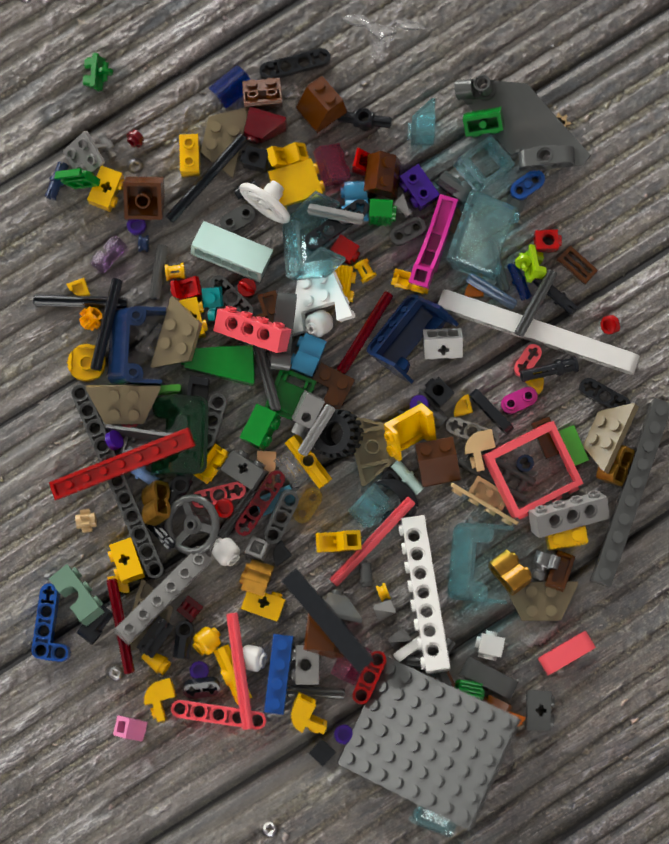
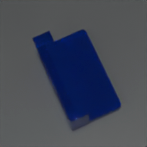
M236 65L208 89L216 95L222 106L227 109L243 96L242 81L251 79L246 71Z

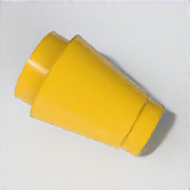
M144 653L141 657L157 674L164 675L171 665L168 657L158 653L153 658Z

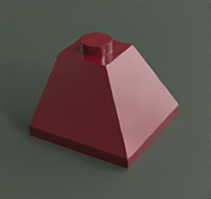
M249 107L244 136L248 142L258 144V142L264 143L286 132V117Z

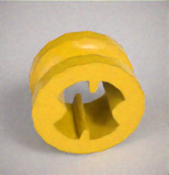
M382 583L380 587L378 585L375 586L381 602H384L386 598L388 600L391 599L385 583Z

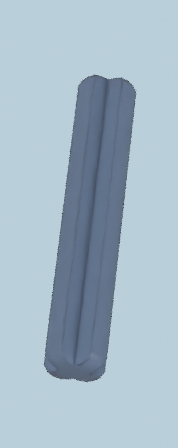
M470 273L468 275L467 283L511 310L515 308L517 304L516 299L476 274Z

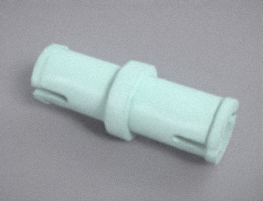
M396 461L391 466L402 479L401 482L406 483L415 495L425 488L413 475L414 472H410L401 461Z

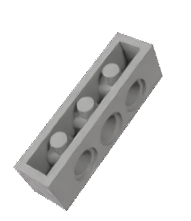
M590 491L583 496H572L565 501L558 500L554 501L553 504L547 506L539 505L535 509L529 510L531 532L538 538L610 518L608 498L599 491Z

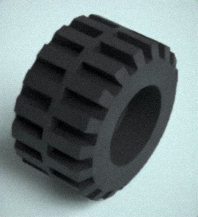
M335 409L315 442L314 448L320 450L319 453L321 455L331 458H343L356 452L355 448H360L361 446L359 441H363V436H361L363 428H360L361 421L356 420L357 416L351 414L350 411ZM336 423H339L343 430V437L336 445L331 438V430Z

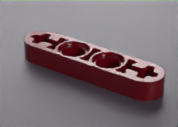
M272 471L267 476L236 522L235 530L239 535L247 536L252 532L283 486L285 476L281 471ZM279 474L281 483H275L273 487L276 488V491L274 492L265 484L268 482L270 485L273 481L271 476ZM262 490L270 491L271 497L269 500L264 501L260 498ZM251 506L259 507L260 514L257 517L250 515L249 509ZM245 514L250 519L255 520L253 524L251 522L248 523V531L240 532L239 524H244L247 520L243 518Z

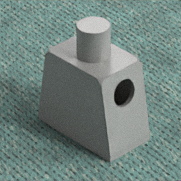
M304 390L292 415L295 424L291 432L302 436L306 427L311 429L325 401ZM303 413H308L306 419L301 418Z

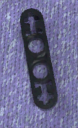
M318 48L268 61L260 66L259 73L262 79L283 78L318 69L329 64L330 53L325 48ZM319 54H323V56H327V57H325V61H321V59H317V58H319ZM312 55H314V59H316L315 64H312ZM301 58L309 60V64L305 67L300 66L298 62ZM282 63H289L291 69L289 71L281 70ZM274 65H277L278 67V74H276V70H274ZM265 68L273 70L270 72L271 75L267 76L266 73H263L265 72Z
M357 199L342 210L348 211L351 209L354 212L357 209L356 205H364V212L357 211L356 213L363 214L365 217L368 213V204L365 200ZM328 219L306 235L305 245L309 250L316 251L354 224H341L337 220ZM330 225L334 228L332 235H326L323 232L326 226ZM320 231L325 240L322 241V238H319L317 245H309L310 238L316 239L319 237L317 232Z

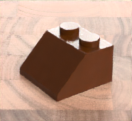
M323 76L306 87L296 106L298 112L316 133H319L347 113L343 99Z
M383 151L368 154L364 183L365 192L393 200L397 199L401 162L396 155Z
M164 177L125 178L123 181L124 219H163Z
M453 437L415 444V454L423 487L461 480Z

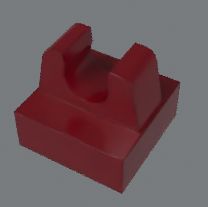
M188 595L176 611L190 622H193L204 607Z

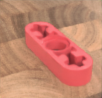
M236 481L196 491L194 494H201V496L207 497L206 493L210 492L212 504L215 506L218 500L214 499L213 494L216 490H222L224 498H228L225 488L229 487V491H231L238 485L239 488H243V491L240 492L239 496L236 493H231V498H229L231 501L243 498L246 494V487ZM192 502L196 508H205L197 502Z

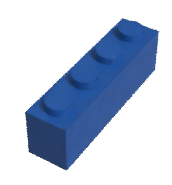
M273 635L264 713L284 715L294 636Z

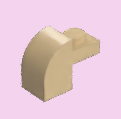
M492 429L474 433L465 444L464 455L472 454L473 457H470L471 468H475L476 472L485 470L481 452L496 448Z

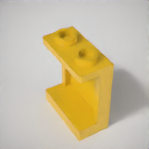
M312 158L268 171L270 182L272 180L276 181L284 188L279 202L286 209L287 206L315 197L323 198L325 187L323 181L318 180L317 174H320L317 163L313 164Z
M422 403L384 424L387 453L397 461L402 460L401 451L420 440H437L433 412Z

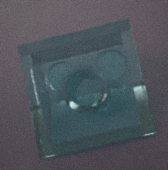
M431 98L412 116V123L408 122L407 139H411V145L434 144L435 98Z
M374 482L347 510V514L363 529L366 527L371 528L377 521L375 517L380 512L384 514L391 507L388 504L391 500Z

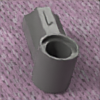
M446 170L436 182L437 186L452 195V198L458 199V203L463 206L468 203L476 191L471 184L466 181H460Z

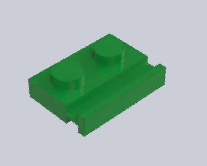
M81 168L56 171L54 177L56 180L61 179L60 182L73 189L97 187L101 180L94 176V173L84 170L82 172Z

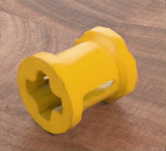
M368 258L359 261L353 266L360 274L362 283L368 282L377 276L376 272H373Z
M184 262L173 266L165 264L166 281L176 278L186 279Z

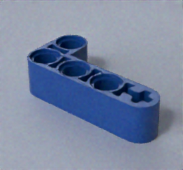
M51 583L43 585L40 590L32 654L37 659L62 662L70 658L71 650L65 644L53 643L60 593ZM51 587V590L54 591V595H50L49 600V594H46V590H50ZM44 600L54 601V602H53V604H51V603H44ZM47 606L52 609V614L49 617H45L43 614V609ZM44 625L49 628V634L45 637L40 633V629ZM40 645L46 647V653L43 656H40L37 652ZM60 647L66 651L63 658H59L56 653Z

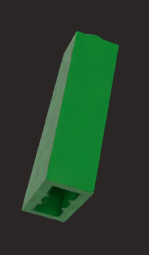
M253 345L195 348L192 361L181 362V365H184L188 371L255 386Z

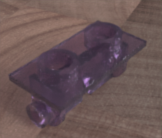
M116 235L113 238L110 237L103 245V248L106 250L105 253L99 250L91 258L90 264L102 275L127 248V245Z

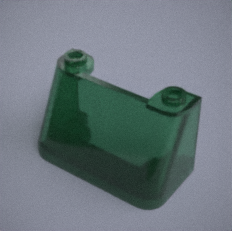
M180 394L156 398L153 404V413L158 418L166 419V433H175L185 428H190L196 446L161 459L158 462L151 463V475L203 473L207 467L208 402L200 396Z

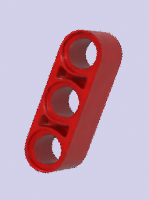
M374 651L371 655H382L383 662L380 665H375L371 662L364 668L352 695L354 701L358 704L368 702L385 666L386 656L381 651ZM366 672L374 673L375 680L372 683L365 682L364 674ZM361 689L367 693V697L363 701L357 700L355 696L356 692Z

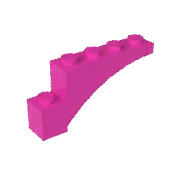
M442 194L439 195L428 232L411 272L410 284L426 289L430 288L434 272L437 273L458 199Z

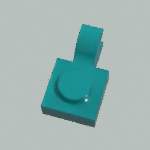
M222 287L202 288L203 308L209 307L208 321H215L217 310L219 307L224 306Z

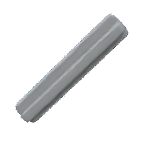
M312 203L308 206L307 212L309 215L357 225L363 224L364 215Z
M327 404L324 406L298 449L301 455L307 456L330 420L335 411V408Z

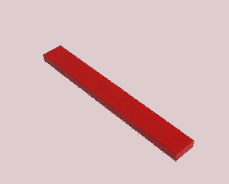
M185 428L49 482L54 500L65 498L195 447L196 444L190 428Z

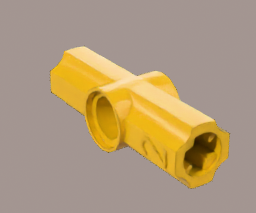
M295 434L284 444L316 486L321 489L332 478L311 450L307 456L312 457L314 463L311 466L304 465L303 459L307 456H303L298 452L303 439Z
M227 644L214 650V654L220 665L223 679L226 685L229 686L238 705L231 647ZM249 691V698L251 699L253 697Z

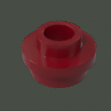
M137 130L129 131L126 134L127 141L131 146L140 148L143 145L144 137Z

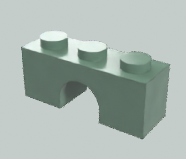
M66 564L52 575L49 580L65 598L71 593L78 592V599L70 608L79 621L87 627L104 613V610L101 608L103 603L97 596L93 597L90 593L92 588L86 581L82 582L80 579L82 575L76 567L72 569Z

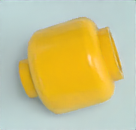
M205 626L193 636L192 646L200 655H211L221 645L219 638L221 634L216 628Z

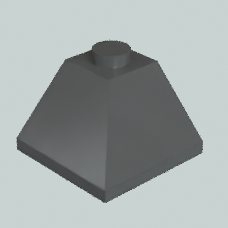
M332 590V593L327 594L326 602L342 620L362 623V618L347 596H343L344 592Z

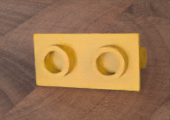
M395 268L391 285H394V288L409 289L422 293V295L424 293L428 294L429 289L409 283L411 272Z
M214 443L193 475L205 484L212 482V479L218 472L217 468L222 466L228 458L229 452Z

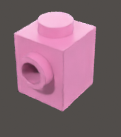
M118 715L113 735L125 739L143 741L147 722Z

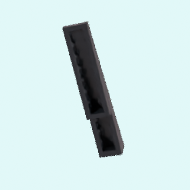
M297 568L282 580L283 584L358 673L374 661V657Z

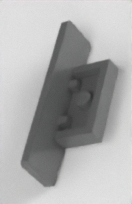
M106 424L105 426L107 433L116 430L124 439L120 454L173 433L158 432L153 429L143 430L137 427H122L118 424Z

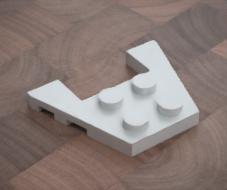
M327 267L298 277L292 337L307 333L305 327L306 313L334 304L337 321L342 322L355 318V313L349 306L350 302L342 291L343 287L334 268Z

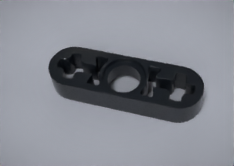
M585 378L579 385V391L582 395L608 409L619 407L616 403H613V406L610 405L614 396L617 397L615 401L618 403L624 401L625 405L631 404L627 397L592 378ZM591 383V388L596 390L598 386L601 389L596 393L595 397L593 396L595 392L592 390L586 392V387L583 384ZM602 391H607L610 394L609 401L604 402L600 399Z
M475 389L469 394L470 399L505 435H508L514 429L512 424L479 390Z

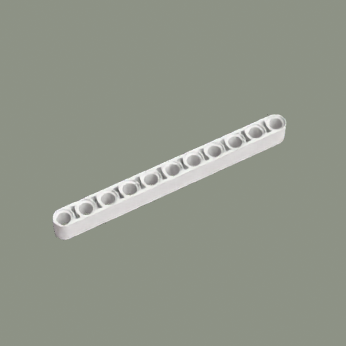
M442 290L438 305L442 306L449 314L520 337L515 334V330L523 315L453 291ZM535 319L532 320L525 335L520 337L630 375H634L640 358L638 354Z

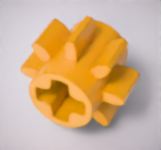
M89 306L79 313L82 316L79 321L83 328L93 331L95 328L98 329L100 327L102 313L99 309Z

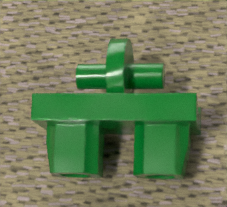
M92 53V57L84 59L85 69L91 70V74L84 75L82 84L97 91H103L104 82H107L108 76H112L114 71L108 68L109 63L106 62V58L99 56L98 53Z

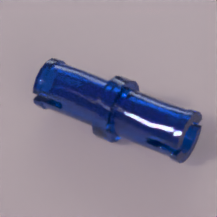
M515 262L514 264L510 263L506 267L509 270L513 280L512 284L516 287L521 301H524L525 298L526 300L531 298L532 294L521 269L515 266Z

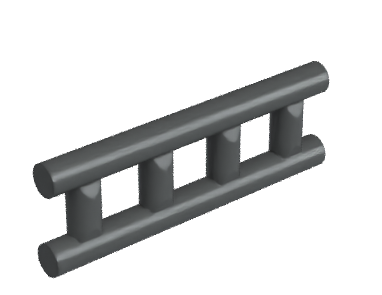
M482 451L481 455L487 453V451ZM472 454L468 455L466 461L461 458L459 459V467L495 485L492 477L489 475L490 472L486 464L484 471L476 472L475 468H471L470 457H473ZM496 458L495 461L498 467L504 470L502 475L505 482H507L511 474L521 480L516 490L510 486L508 488L513 498L524 503L527 496L522 493L527 484L533 486L536 479Z

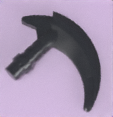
M395 479L374 481L375 485H383L392 489L398 495L400 502L406 497H410L415 502V505L408 512L409 517L415 515L416 507H419L414 492L406 484ZM396 508L392 509L391 511H387L386 514L381 516L383 520H385Z

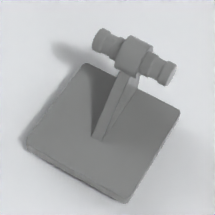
M84 131L63 150L72 169L81 168L82 172L87 170L94 173L105 163L100 152H107L110 159L117 157L113 149L114 145L111 140L107 139L105 133L98 136L102 144L95 145L89 132Z

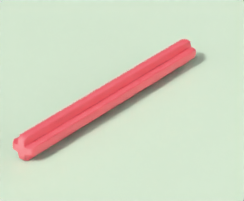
M406 497L362 544V549L356 550L332 575L330 581L335 586H339L395 527L401 518L412 509L415 502L410 497Z
M229 613L226 617L241 725L243 730H249L254 726L239 619L237 613Z

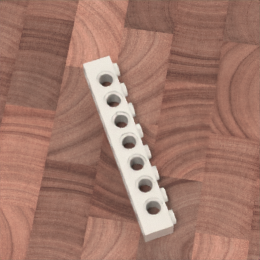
M425 516L401 518V524L398 525L399 535L404 536V543H401L403 555H407L408 562H404L406 574L410 573L411 581H407L409 593L413 592L414 600L410 601L412 612L416 611L417 619H414L415 631L419 630L420 638H417L418 650L423 652V657L420 658L421 668L426 670V674L450 671ZM411 534H417L419 540L413 542L408 537ZM418 552L423 557L421 560L416 561L412 558V554ZM422 571L426 576L420 580L415 577V573ZM426 590L429 596L424 599L420 598L418 592ZM424 609H429L432 615L425 618L421 615V612ZM427 628H432L435 631V635L427 637L424 631ZM434 647L439 653L436 656H430L427 650Z

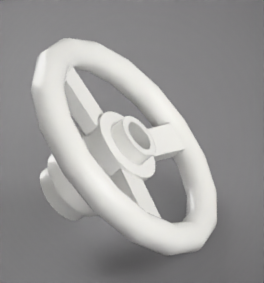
M272 180L271 183H267L264 189L251 183H242L240 185L242 196L260 213L278 223L285 224L290 221L289 212L279 202L284 188L279 183Z

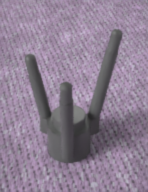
M419 389V393L426 397L434 408L432 411L434 424L439 429L447 416L444 415V412L438 408L422 389ZM398 410V413L403 414L404 411Z

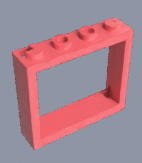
M554 421L547 422L482 455L511 518L518 517L519 520L529 515V510L535 509L539 505H545L550 500L552 503L563 498L562 494L576 492L579 490L578 486L584 484ZM549 432L573 482L518 509L495 459Z

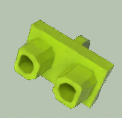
M530 244L528 251L520 253L515 259V266L524 271L526 282L532 283L535 278L543 279L547 274L546 267L539 266L544 259L543 253L537 252L535 245Z

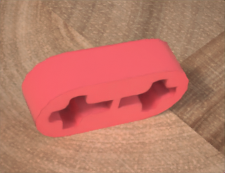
M530 344L526 347L514 365L516 376L520 377V368L517 366H522L525 361L528 363L525 369L534 368L542 355V350L538 345ZM536 349V354L538 356H533L532 359L529 360L528 356L530 355V352L528 350Z

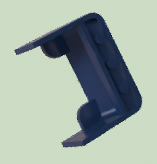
M411 294L403 300L369 343L367 353L393 374L412 384L414 380L406 374L410 368V362L406 358L423 338V330L442 329L446 322L457 327L459 323L442 306L416 294Z
M134 306L116 310L109 336L107 377L111 384L165 385L163 380L143 379L142 367L136 363H128L130 325L139 326L143 324L146 316H165L167 312L166 307Z

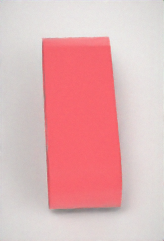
M585 630L537 659L548 676L595 649L596 646Z

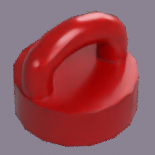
M250 278L242 279L238 283V292L245 298L252 297L256 293L255 282Z
M608 315L602 318L600 324L605 334L611 335L620 331V322L616 316Z
M222 498L216 502L215 509L219 517L227 518L233 513L234 504L230 499Z

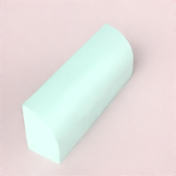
M203 221L191 244L190 254L260 283L270 262L273 249Z

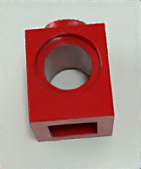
M558 229L535 230L533 241L537 252H557L559 246H562V236L558 235ZM543 238H551L553 244L546 245L543 242Z
M340 234L330 249V254L350 266L352 261L356 262L361 254L359 252L360 246Z

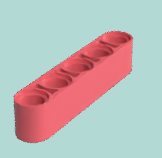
M177 700L171 706V712L177 718L242 727L241 723H236L233 719L234 713L240 712L239 708L188 700ZM178 703H182L186 707L183 714H178L175 710ZM197 706L204 708L205 714L203 717L195 715V708ZM216 709H221L224 712L222 720H217L214 717ZM251 710L252 718L255 715H260L263 718L262 725L256 726L253 724L254 727L252 729L258 730L263 728L267 722L265 714L260 711Z

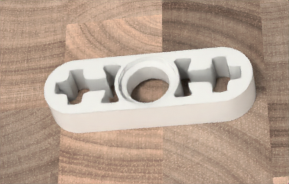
M429 628L424 631V634L427 637H432L435 635V631ZM420 635L392 654L397 662H400L418 649L417 638H420Z

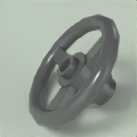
M197 494L183 495L170 506L171 512L169 518L165 520V529L169 537L176 541L174 548L180 553L186 555L202 554L211 549L217 540L220 529L219 515L214 505L205 497ZM191 502L200 503L208 510L212 525H210V521L205 515H195ZM182 505L187 518L184 521V530L176 538L173 532V518L178 508ZM191 534H210L207 541L199 547L189 548L182 545Z

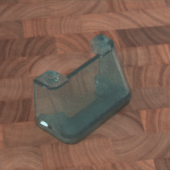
M471 190L448 252L447 261L451 268L469 274L474 273L479 277L494 281L495 277L499 276L502 265H499V257L509 228L514 223H518L520 218L518 208L479 191Z

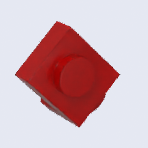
M193 276L180 281H170V292L178 300L202 295L199 276Z

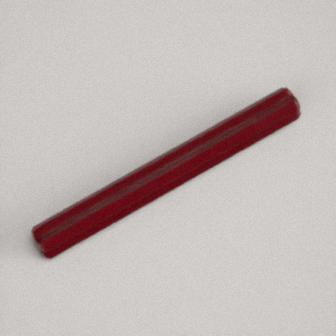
M385 291L339 364L337 371L343 374L347 373L393 298L391 293Z
M116 578L107 580V587L116 628L125 618L118 581ZM117 635L124 673L132 674L135 669L130 645L128 646Z

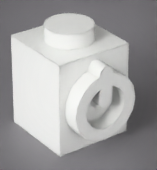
M486 630V634L481 633V636H477L475 641V648H478L477 652L479 653L478 657L496 661L497 657L501 658L505 638L497 637L498 633Z

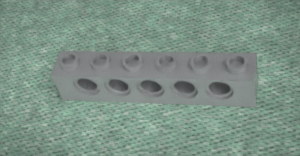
M205 552L202 554L196 553L195 555L190 554L115 628L114 632L129 646L211 564L212 559Z

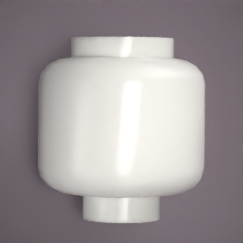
M324 310L313 312L305 319L306 331L317 338L322 337L333 328L332 316Z
M219 538L213 544L212 555L220 565L232 566L240 559V548L231 538Z
M249 644L243 647L246 670L257 672L265 667L267 654L262 647Z

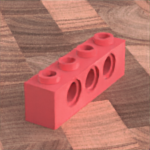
M226 306V308L217 310L213 331L275 353L287 352L292 329L286 328L285 324L280 322H268L269 319L266 317H254L251 312H239L236 307Z

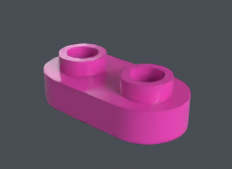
M524 387L506 395L500 404L502 411L506 414H514L532 406L537 400V392L532 387ZM525 393H530L531 399H526ZM508 401H513V402H514V406H513V407H509V406L507 405V402H508Z

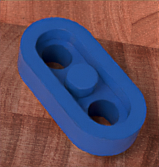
M540 170L529 171L512 184L510 188L511 196L518 200H524L543 186L545 182L544 174ZM536 178L538 182L533 183L531 179ZM516 189H522L523 193L518 194Z

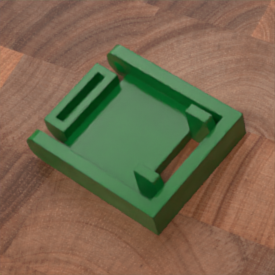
M280 370L274 383L281 410L276 411L278 415L293 421L292 415L304 390L313 393L317 381L291 370ZM290 375L305 381L304 387L300 388L286 382L288 376ZM267 400L265 407L269 409L270 405Z

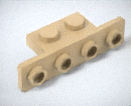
M477 475L468 491L452 482L450 483V486L453 487L452 492L459 496L465 494L470 497L468 501L477 507L479 504H482L486 507L484 511L493 516L497 513L503 517L501 521L509 526L513 523L515 525L519 523L502 512L505 503L497 487Z

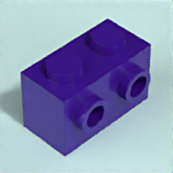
M419 164L400 176V183L398 184L404 193L407 192L411 197L409 201L414 208L418 207L421 211L439 198V192Z

